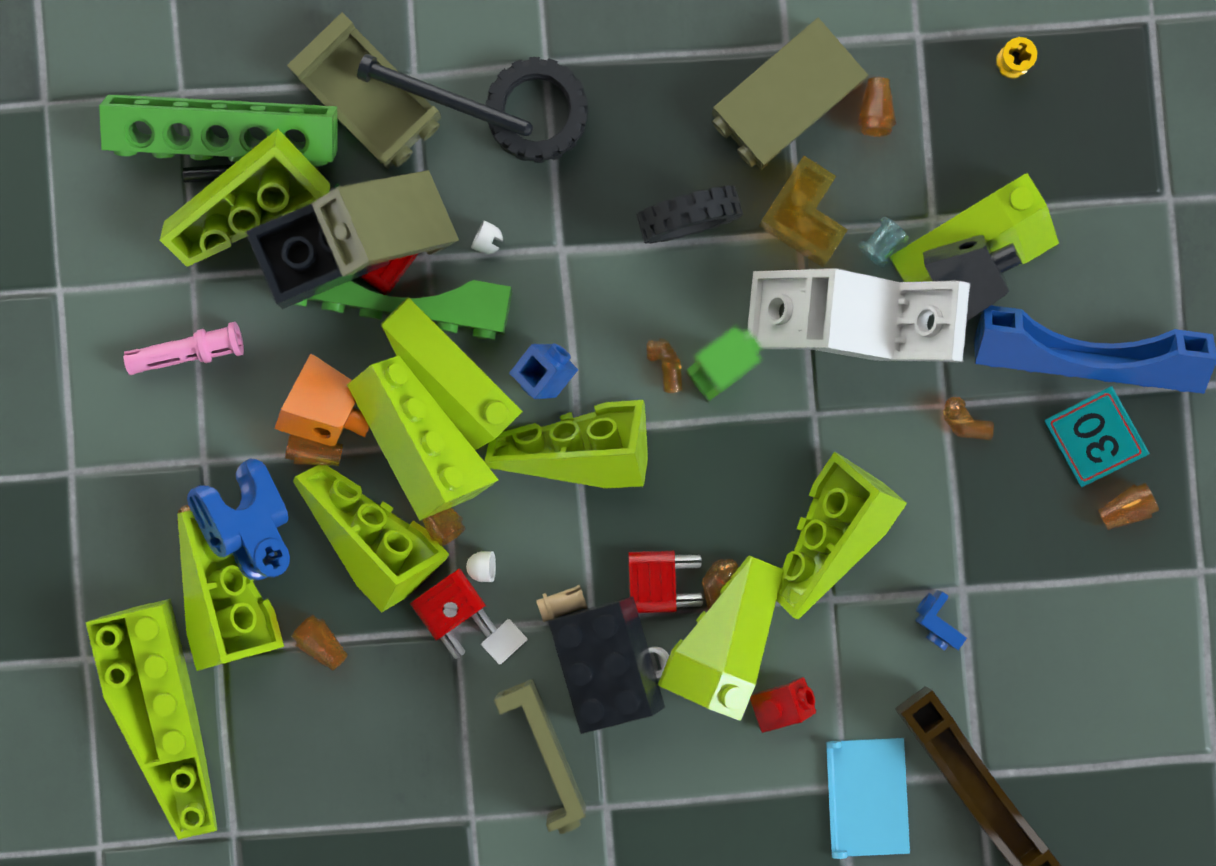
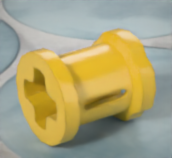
M1024 37L1011 39L1000 50L996 58V66L999 68L1000 73L1011 79L1024 75L1037 60L1036 46L1031 40ZM1014 51L1020 53L1019 60L1022 62L1019 65L1013 63L1014 57L1011 54Z

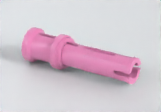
M230 322L226 328L208 332L205 329H199L192 337L124 351L123 358L128 374L134 375L143 371L194 360L209 363L212 362L214 357L232 353L240 356L244 354V345L238 324Z

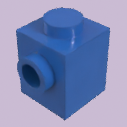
M555 343L531 344L509 374L529 396L534 399L556 398L578 369L570 361V354L560 345Z

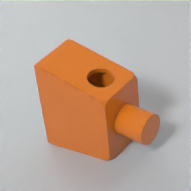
M312 354L309 355L291 389L275 425V429L329 446L336 445L344 428L362 437H366L370 427L362 412L355 408L356 401L347 386L352 380Z

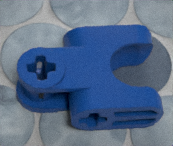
M250 458L238 467L236 480L241 489V501L236 510L227 506L221 499L219 492L213 487L199 485L189 491L187 496L188 505L209 547L218 557L224 558L233 553L240 571L250 580L258 581L267 577H276L287 570L290 555L277 528L288 522V512L263 462Z

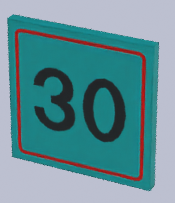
M1112 386L1044 420L1081 487L1150 454Z

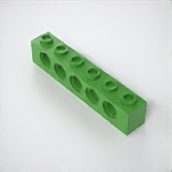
M109 94L99 105L101 149L114 151V154L118 156H132L137 154V152L152 153V156L156 158H170L175 156V154H186L195 160L212 159L213 156H225L230 161L237 162L263 141L257 140L251 135L249 128L252 127L262 129L267 137L278 128L313 166H323L328 162H333L338 151L337 106ZM142 121L150 127L152 134L141 133L137 129L135 122ZM180 123L185 125L190 132V136L179 135L175 131L173 124ZM211 126H222L228 132L229 137H217L213 133ZM296 129L301 131L306 141H293L288 135V130Z

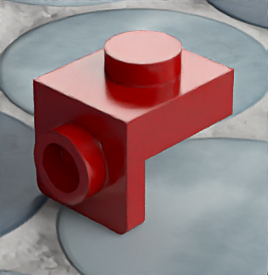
M804 677L798 678L786 685L757 692L750 697L762 733L801 723L816 713L815 696L811 688L807 686Z

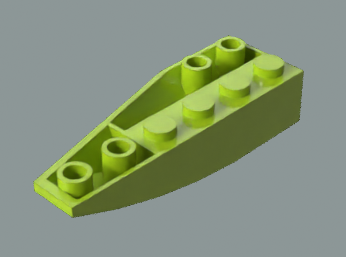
M171 599L132 607L85 622L103 697L178 840L217 831L204 746Z

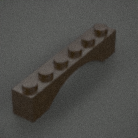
M924 686L895 708L896 712L1009 866H1061L991 775L933 690Z

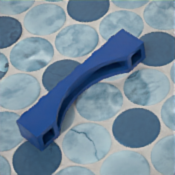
M990 305L981 312L974 337L975 364L1025 370L1028 372L1049 373L1066 377L1087 378L1104 382L1133 384L1142 387L1171 389L1180 392L1204 394L1216 365V347L1213 334L1174 329L1159 336L1135 342L1114 344L1092 343L1068 338L1053 332L1034 321L1022 309Z

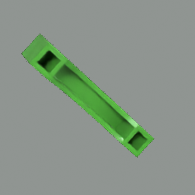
M472 280L455 290L436 296L410 299L443 332L457 333L458 327L472 329V336L495 340L496 334L505 335L513 290L511 286ZM348 281L294 305L306 307L307 300L322 303L321 309L325 311L344 313L345 307L359 309V316L382 320L383 314L390 315L406 298L390 297L372 292L352 281Z
M735 326L694 357L696 363L685 372L707 402H709L761 361L757 353L762 348L749 330L746 329L741 333L738 327Z

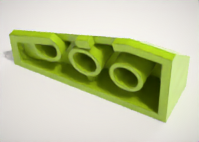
M1026 173L889 256V259L903 282H933L925 267L923 252L974 236L984 235L992 252L1014 243L1022 263L1026 264L1058 245L1059 241L1048 206L1032 179Z
M409 297L381 323L396 356L399 355L475 450L496 439L523 412Z
M644 400L605 402L595 405V412L574 418L572 412L560 415V422L542 427L532 423L504 431L496 439L489 442L484 462L491 469L601 488L644 486L648 462Z
M836 452L832 454L812 485L809 496L813 497L809 511L806 518H800L797 529L801 531L794 551L787 554L782 568L784 571L776 601L793 618L798 620L887 534L907 505V502L885 483Z
M323 462L295 476L293 480L295 486L356 586L381 613L407 598L448 558L449 553L423 526L415 521L408 524L391 513L393 510L392 506L384 501L380 505L362 494V489L359 485Z
M192 511L177 514L186 634L196 671L284 647L273 606L268 599L263 600L253 583L254 580H250L242 574L233 553L224 558L218 557L209 547Z
M749 555L720 590L721 595L707 612L703 611L696 619L697 625L684 640L680 639L673 647L657 685L705 708L741 721L756 685L784 569Z

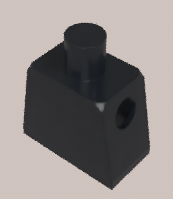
M984 235L974 236L923 252L924 264L932 281H962L970 283L966 322L1009 292L1003 273L1023 264L1014 243L992 252Z

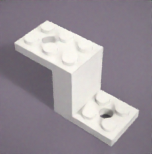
M839 269L753 271L748 330L762 349H812L877 361L962 362L970 283L962 281L896 282ZM784 303V313L780 318L779 309L781 304ZM934 314V325L930 330H928V318L930 315Z

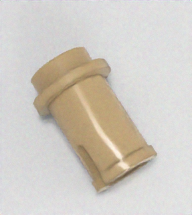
M580 585L550 596L544 593L542 594L543 598L536 600L543 622L587 608Z

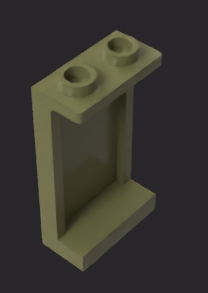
M342 12L287 66L324 106H337V119L387 170L393 164L399 167L412 155L413 151L410 148L420 138L426 141L440 127L438 121L442 118L441 114L425 98L373 78L368 83L357 78L358 67L365 54L377 57V64L395 71L397 70L355 28L352 21Z
M818 17L713 107L712 115L715 119L712 120V124L724 138L727 139L731 136L740 146L737 149V153L749 167L756 165L762 170L774 157L851 91L854 92L868 77V74Z
M429 170L337 187L311 203L342 276L352 275L371 264L422 252H427L428 255L436 254L459 241Z
M530 679L497 693L494 702L500 715L517 707H523L564 806L548 813L546 820L548 831L551 832L558 829L559 834H563L581 826L580 820L585 818L586 805L534 680Z

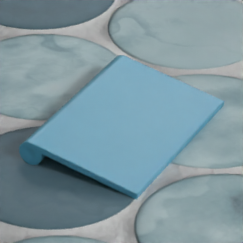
M904 738L826 742L832 858L844 859L847 856L910 854Z

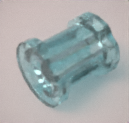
M885 216L879 221L881 225L867 241L862 240L858 245L860 250L880 267H884L888 263L886 258L900 243H906L909 239V236L899 225Z

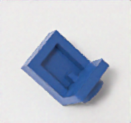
M939 590L934 595L928 593L916 609V612L920 615L915 622L929 631L926 638L945 651L950 646L959 651L967 637L936 616L949 596Z

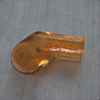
M659 338V341H648L646 343L648 360H661L663 391L667 393L682 391L681 361L670 342Z
M960 397L947 399L943 416L954 434L965 438L992 439L993 421L974 420L965 408V401Z
M733 559L717 560L703 577L702 587L708 610L721 595L720 590L739 568Z

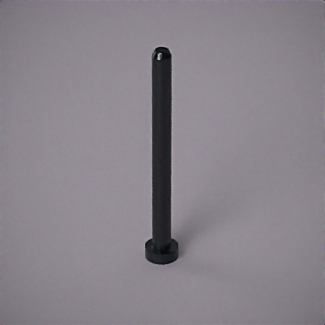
M365 54L359 64L357 78L368 83L373 78L519 135L530 136L532 133L533 125L529 121L377 64V57Z

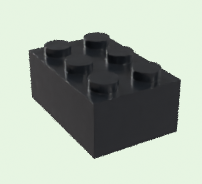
M312 204L246 231L274 300L282 309L390 264L389 260L371 264L352 275L342 276Z
M633 596L572 612L548 621L580 734L647 718L665 708Z

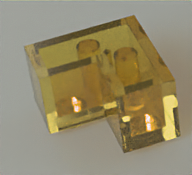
M803 156L762 219L759 227L823 267L848 231V229L816 209L836 176L806 156Z

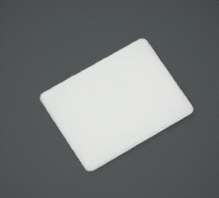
M507 619L481 645L498 664H502L527 641V638L510 619Z

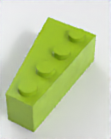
M277 128L167 218L163 224L160 241L188 267L231 247L232 243L247 237V230L313 203L330 192V183Z
M399 355L370 365L347 384L419 521L473 499L499 481Z

